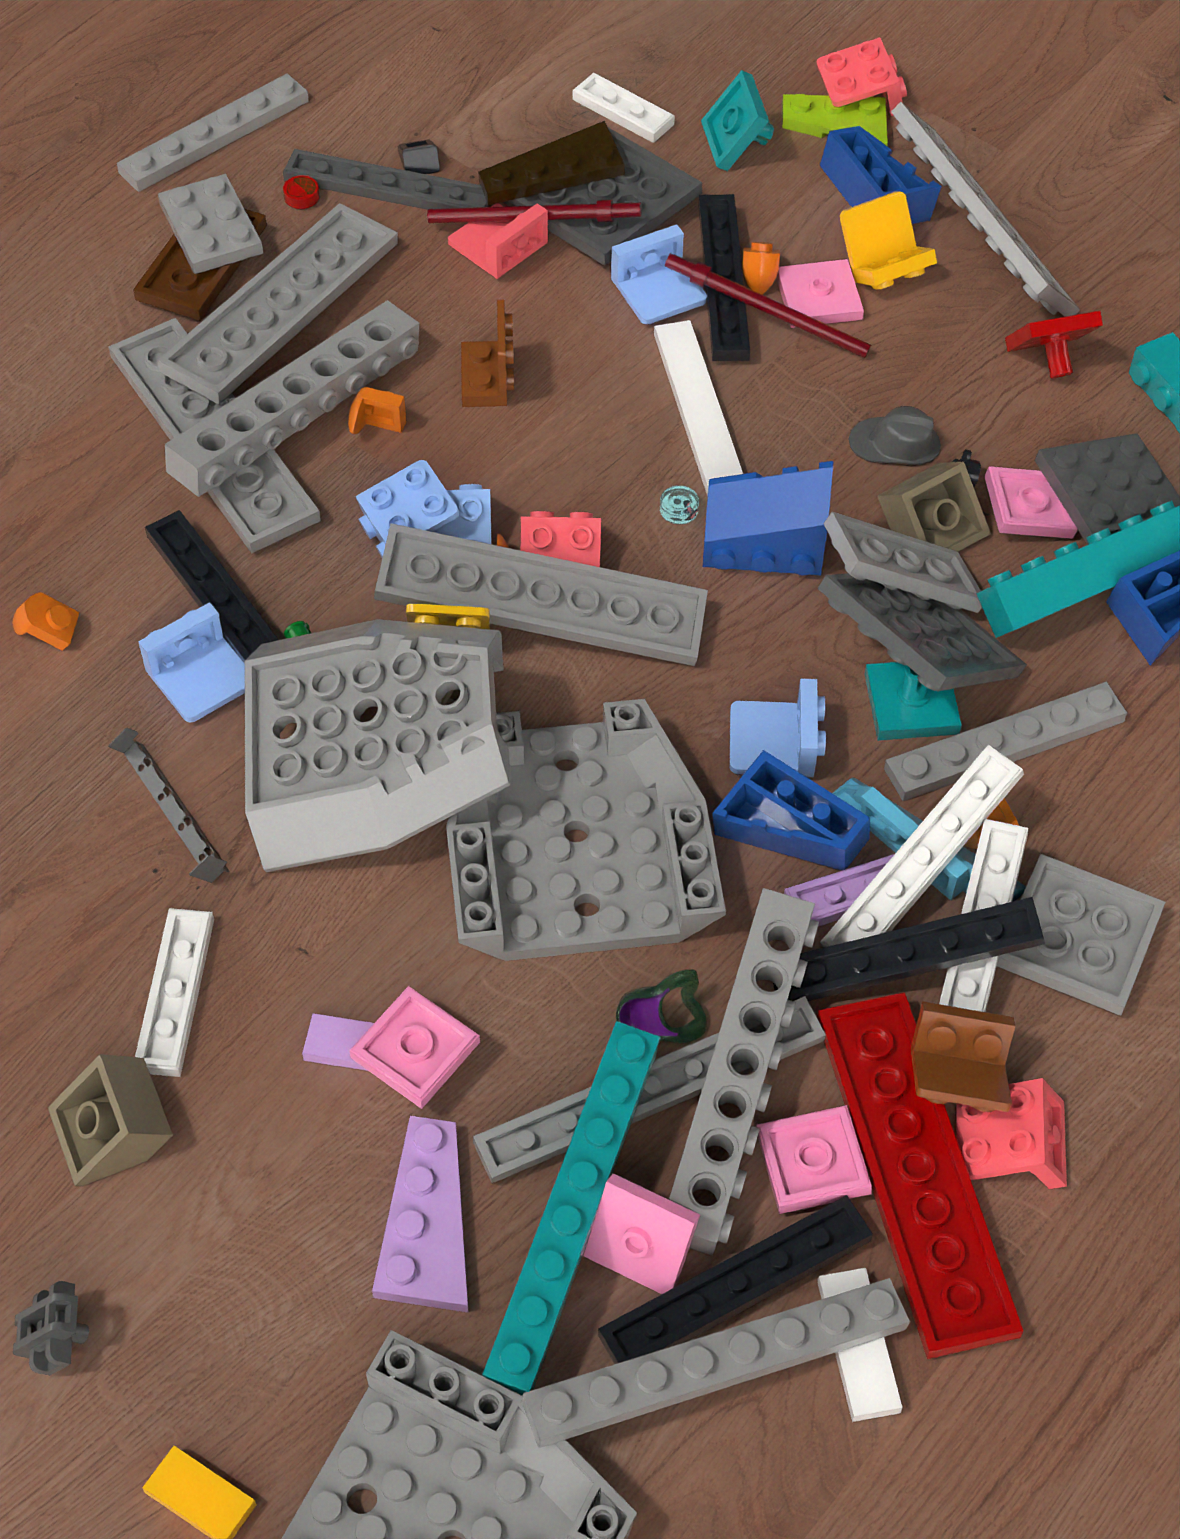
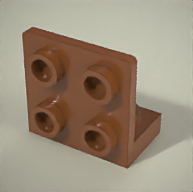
M497 299L498 341L461 342L462 407L507 406V391H514V368H506V364H514L513 340H506V337L513 336L512 313H505L504 299Z
M922 1001L911 1045L916 1095L937 1104L951 1102L969 1105L983 1112L995 1110L1009 1112L1012 1100L1005 1064L1015 1030L1014 1017Z

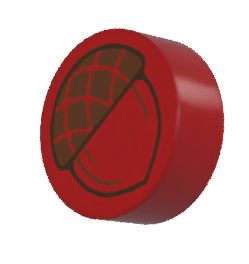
M304 175L294 176L283 185L284 200L292 208L307 209L314 206L319 200L318 183L312 177Z

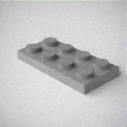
M833 511L824 522V526L832 539V545L838 550L845 564V570L852 577L862 581L869 579L881 583L890 590L901 589L908 591L923 600L934 599L944 602L949 607L957 610L963 608L978 613L982 608L976 594L981 590L957 551Z

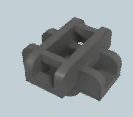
M58 1281L52 1284L49 1291L43 1290L34 1295L32 1306L15 1315L17 1338L16 1343L13 1344V1354L29 1358V1366L35 1373L50 1376L71 1364L72 1342L84 1344L88 1338V1325L77 1323L78 1296H75V1284L65 1281Z

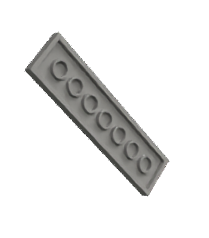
M900 102L891 111L899 121L896 129L907 141L911 142L913 140L916 145L913 148L914 152L926 164L930 162L933 166L931 173L943 186H949L951 191L948 194L954 202L962 209L966 208L968 210V220L980 232L984 230L988 235L985 241L998 255L1003 254L1007 259L1004 262L1007 269L1016 278L1019 279L1021 277L1026 283L1023 289L1035 302L1038 303L1040 301L1052 315H1055L1057 312H1060L1065 317L1076 315L1080 308L937 131L904 103Z
M339 203L157 360L158 371L215 403H221L398 244V232Z
M176 318L108 346L111 358L170 440L235 399L231 393L221 403L217 404L158 371L157 360L187 335V332ZM274 449L268 450L253 460L248 467L241 468L232 474L218 487L207 491L251 554L321 521L320 511Z
M390 523L374 599L403 606L407 604L484 607L490 609V624L695 666L698 658L708 590Z

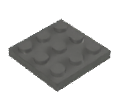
M1137 433L1039 449L1034 460L1087 545L1089 544L1086 537L1103 529L1109 528L1112 535L1121 531L1118 523L1141 514L1143 521L1152 517L1151 509L1171 500L1175 507L1180 505V496Z

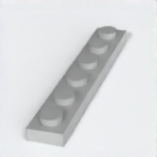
M285 74L117 162L118 172L133 188L140 192L309 102L308 92L289 74Z
M1104 682L886 759L884 770L902 801H906L956 783L988 745L1012 762L1123 723L1127 712L1108 683Z

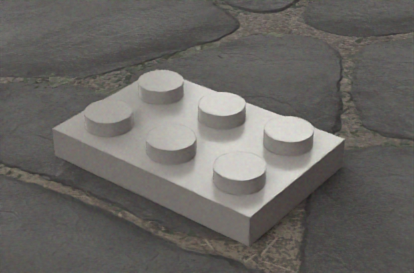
M226 174L158 193L160 206L194 274L263 254L262 242Z

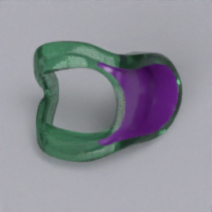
M693 969L680 970L667 976L656 986L640 987L625 993L617 1006L616 1021L660 1036L659 1042L687 1043L698 1039L706 1031L707 1020L703 1008L694 998V993L699 985L697 971ZM683 987L681 989L682 1001L695 1019L681 1027H671L663 1017L662 1002L671 990Z

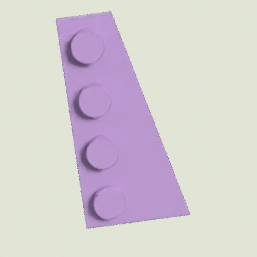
M410 1116L372 1289L373 1298L468 1312L456 1122Z

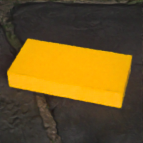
M176 1446L171 1448L142 1487L145 1494L211 1539H233L257 1506L253 1498Z

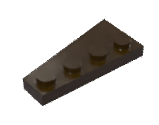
M602 121L478 171L479 183L488 205L623 176L625 175V164L605 121Z

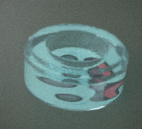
M672 486L662 493L660 497V513L665 520L673 524H686L696 518L699 510V497L694 490L686 486Z

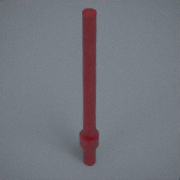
M611 199L597 200V204L541 205L548 210V220L597 219L598 222H613L614 218L642 216L641 202L613 203ZM533 206L428 209L427 219L429 224L513 221L520 213L526 212Z
M672 253L669 254L665 262V267L689 277V282L701 288H704L705 285L858 356L866 358L870 350L871 344L712 272V267L701 262L694 264Z

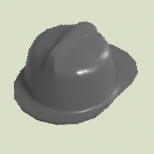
M912 406L896 407L885 417L863 420L851 430L848 438L850 448L858 457L877 463L923 465L933 461L938 456L941 447L939 436L933 430V418Z

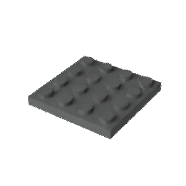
M609 127L611 136L624 161L625 175L503 202L508 206H534L537 203L539 205L597 204V200L611 199L613 203L641 202V217L614 218L613 222H598L597 219L548 220V231L604 266L611 262L612 246L647 235L702 194L701 181Z
M849 573L825 575L818 587V590L829 598L828 603L832 608L840 613L848 614L858 623L857 627L864 635L881 642L888 648L887 653L893 660L909 666L918 674L919 682L931 690L942 691L1018 678L1027 665L961 609H953L944 602L934 599L923 600L913 593L901 589L890 590L881 583L869 579L858 580Z

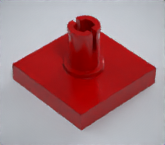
M1101 311L1028 323L1005 337L1007 351L1011 352L1045 346L1050 378L1073 374L1067 341L1078 340L1103 326Z

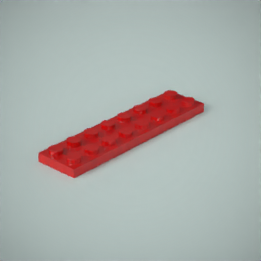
M905 992L818 1010L817 1019L826 1034L824 1043L844 1105H847L872 1185V1191L927 1359L1021 1338L1023 1328L945 1105L930 1102L916 1095L911 1056V1045L916 1022Z

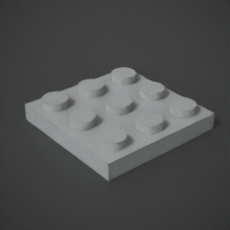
M1040 854L1021 899L1033 897L1045 944L999 955L997 967L1121 1016L1166 902Z

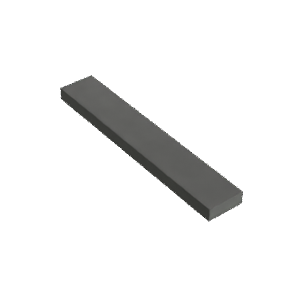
M294 149L283 171L285 182L294 176L304 175L315 179L320 189L427 210L492 206V204L488 205L482 188L478 184Z

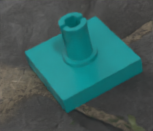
M743 70L739 72L701 120L715 164L718 168L725 171L732 167L752 141L766 145L768 143L767 139L770 140L774 132L773 125L768 123L769 119L753 75Z
M898 662L866 664L864 674L877 741L960 734L962 724L954 689L931 690L919 682L918 674L909 666Z

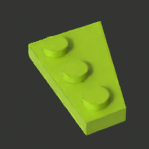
M783 94L782 128L823 138L829 134V131L860 126L888 146L886 97L871 96L841 107H835L832 105L829 96Z

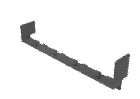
M125 728L108 747L125 754L197 861L198 865L189 875L212 883L224 871L229 872L226 867L227 861L219 857L144 745L133 741L139 733L130 728ZM148 758L152 764L147 766L143 760ZM143 764L144 769L139 771V766ZM156 771L159 772V774L161 775V777L163 778V780H161V778L158 776V774L156 773ZM165 787H168L172 792L169 796L163 790ZM164 794V799L160 801L159 795ZM176 801H178L181 804L184 810L180 808ZM186 816L193 822L189 826L184 821ZM183 823L184 829L179 830V825ZM197 831L200 832V834L202 835V837L204 838V840L201 839V837L199 836V834L197 833ZM206 847L212 850L213 853L211 855H207L204 849ZM204 854L205 858L202 861H200V855Z

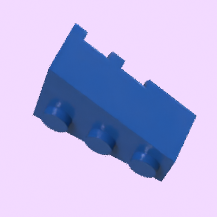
M860 126L829 131L820 167L851 207L899 191L906 195L912 224L931 220L942 187L934 180L929 184L915 174L917 169L909 162L902 165L890 156L892 149Z
M1180 551L1121 577L1106 601L1150 666L1180 636Z
M765 750L760 753L712 813L714 834L717 836L841 871L848 868L870 839L869 816Z

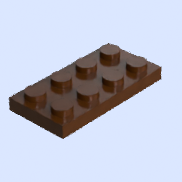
M245 209L258 236H260L267 226L266 215ZM173 234L133 289L135 300L201 321L243 260L194 274L175 234Z

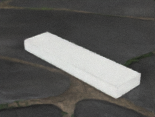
M169 908L135 1054V1057L144 1058L151 1075L181 1077L214 924L213 912Z

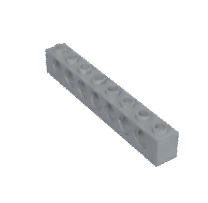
M388 300L165 443L166 472L198 497L210 489L218 487L232 474L241 468L248 467L253 460L268 450L275 449L283 440L295 432L305 429L310 422L325 412H330L337 404L352 394H357L361 388L379 376H384L391 368L403 360L411 358L418 351L420 323Z
M765 888L762 889L669 1197L670 1201L700 1214L689 1248L712 1256L717 1241L726 1244L730 1234L734 1216L726 1213L730 1197L739 1199L743 1189L747 1171L738 1169L743 1153L749 1155L753 1153L760 1128L751 1126L755 1110L765 1111L772 1085L763 1083L767 1068L777 1070L784 1043L776 1041L780 1026L789 1028L796 1004L794 1001L787 1000L791 985L799 988L801 986L808 961L799 959L802 947L804 945L812 948L819 921L811 919L815 903ZM781 940L790 949L778 951L772 948L769 942ZM770 980L776 984L778 990L773 992L764 991L759 988L756 982ZM749 1020L759 1021L765 1026L766 1031L753 1033L745 1027L744 1023ZM738 1061L747 1062L754 1069V1073L750 1075L738 1074L732 1068V1064ZM725 1103L734 1104L739 1107L742 1115L737 1118L726 1117L720 1112L719 1106ZM711 1146H720L728 1152L730 1158L722 1162L714 1161L707 1155L706 1149ZM699 1189H706L715 1195L717 1202L711 1206H703L695 1201L692 1194Z

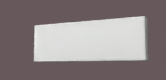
M592 73L573 89L574 101L652 143L674 126L675 115L595 73Z
M866 1268L821 1275L818 1277L817 1282L821 1299L870 1284ZM884 1337L835 1352L852 1422L901 1413L903 1407Z

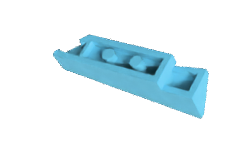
M850 778L832 793L869 816L870 831L895 853L923 822L886 798L874 787L867 786L856 778ZM962 847L932 882V885L949 900H953L962 891L967 893L976 854ZM1018 881L1012 902L1022 896L1026 889V886Z

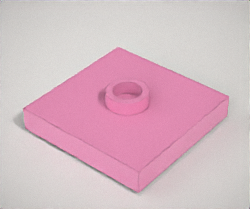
M848 259L779 267L776 278L784 305L825 324L863 320L864 310Z
M988 467L984 477L999 533L1073 539L1078 529L1041 471Z
M408 986L349 1052L351 1059L422 1109L478 1046L480 1035Z
M847 1105L756 1125V1127L760 1128L758 1139L779 1214L833 1203L846 1195L851 1199L872 1193V1185Z
M612 1174L605 1184L583 1256L663 1294L677 1286L700 1214L618 1175Z

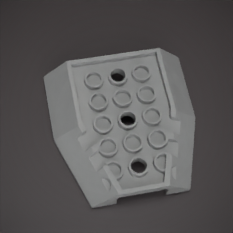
M376 619L264 643L245 660V813L263 869L266 872L389 849L511 785L508 745L497 732L494 672L504 670L502 634L499 630ZM460 690V696L456 702L451 705H441L442 698L447 692ZM378 707L377 714L372 720L360 722V716L367 708ZM297 723V728L293 735L280 739V732L284 730L286 725Z
M645 699L603 703V722L526 730L521 728L519 711L496 713L497 732L509 749L511 785L450 816L446 825L458 942L460 944L504 961L679 943L726 915L706 800ZM568 759L574 761L577 767L570 771H563L558 769L555 764L561 760ZM571 830H581L588 837L581 842H572L565 835ZM582 903H592L598 907L599 911L592 916H582L575 911V908Z
M391 1330L366 1372L369 1386L281 1538L444 1539L449 1536H457L461 1539H628L637 1512L566 1440L538 1448L521 1402V1395ZM362 1489L372 1491L377 1496V1503L371 1511L358 1514L348 1507L349 1499L356 1491Z

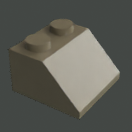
M964 462L937 463L877 495L892 531L957 552L991 534Z
M99 1054L48 1107L75 1186H85L146 1162L173 1136L144 1058Z

